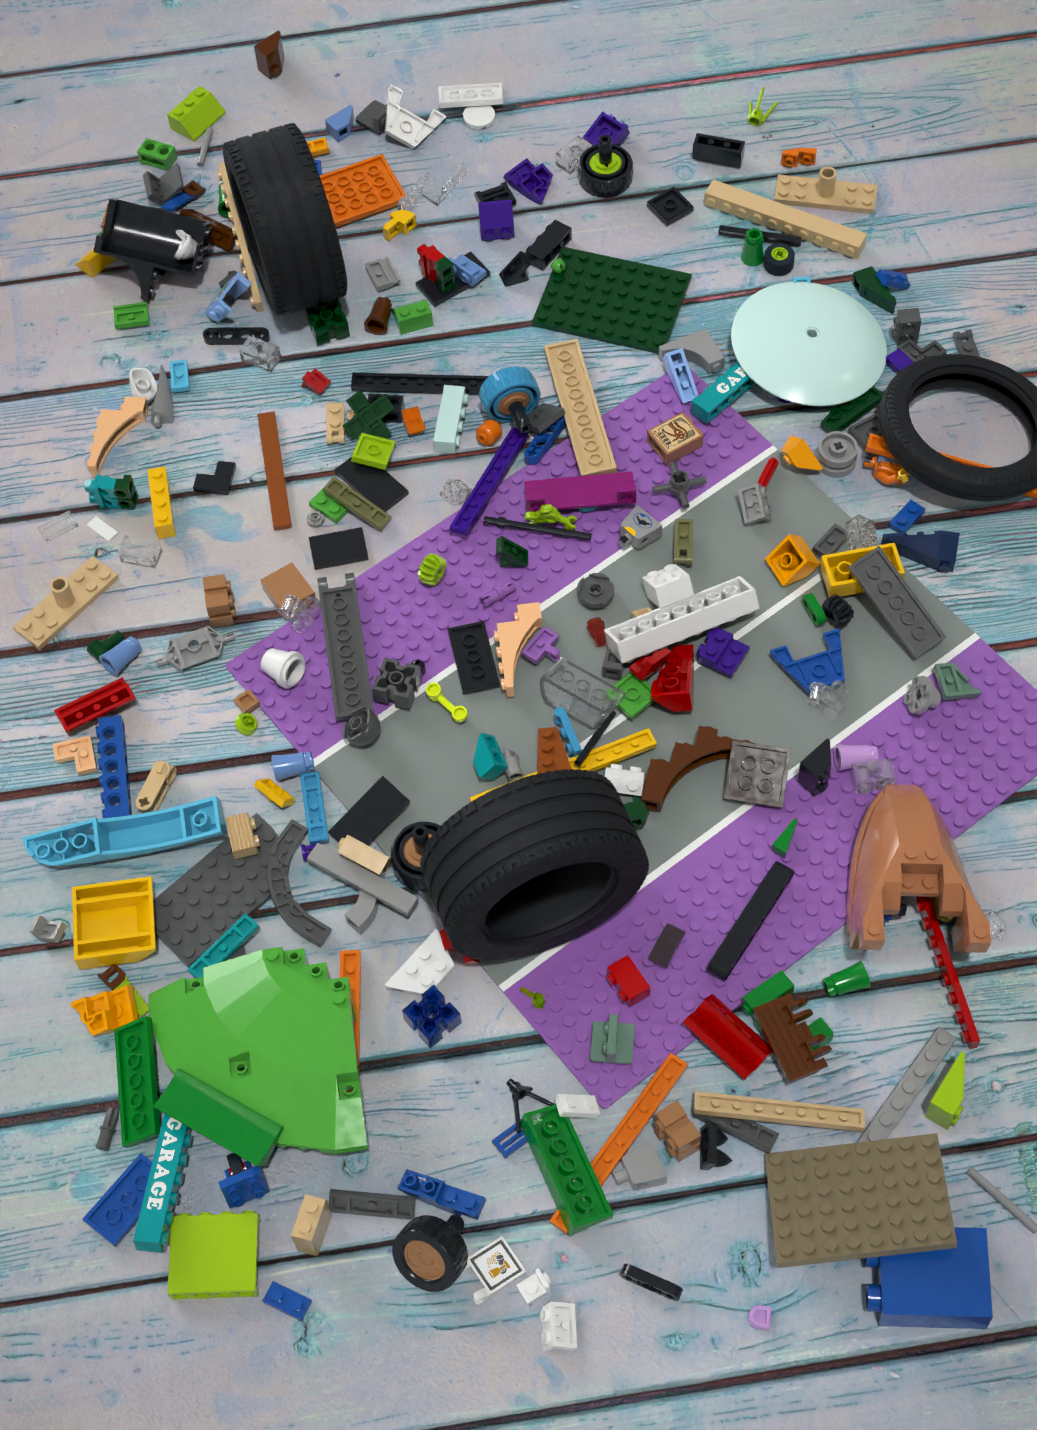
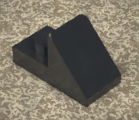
M520 251L499 273L504 286L508 287L529 280L525 270L531 264L524 252Z

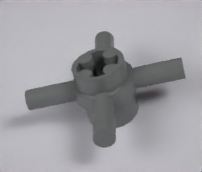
M672 461L669 463L672 472L669 483L653 486L652 491L653 494L670 491L674 497L680 498L683 509H687L690 505L686 495L690 486L705 484L707 480L705 476L689 479L688 474L685 471L678 470L676 462Z

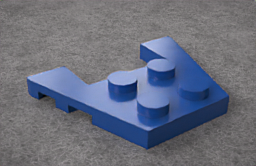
M839 628L823 633V639L829 649L827 651L794 661L785 645L770 650V656L808 694L843 684L845 682Z

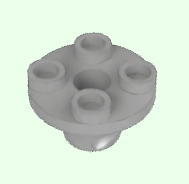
M926 676L913 677L909 691L904 696V703L907 704L909 711L914 714H922L928 707L936 708L941 701L940 692L934 687L932 680Z

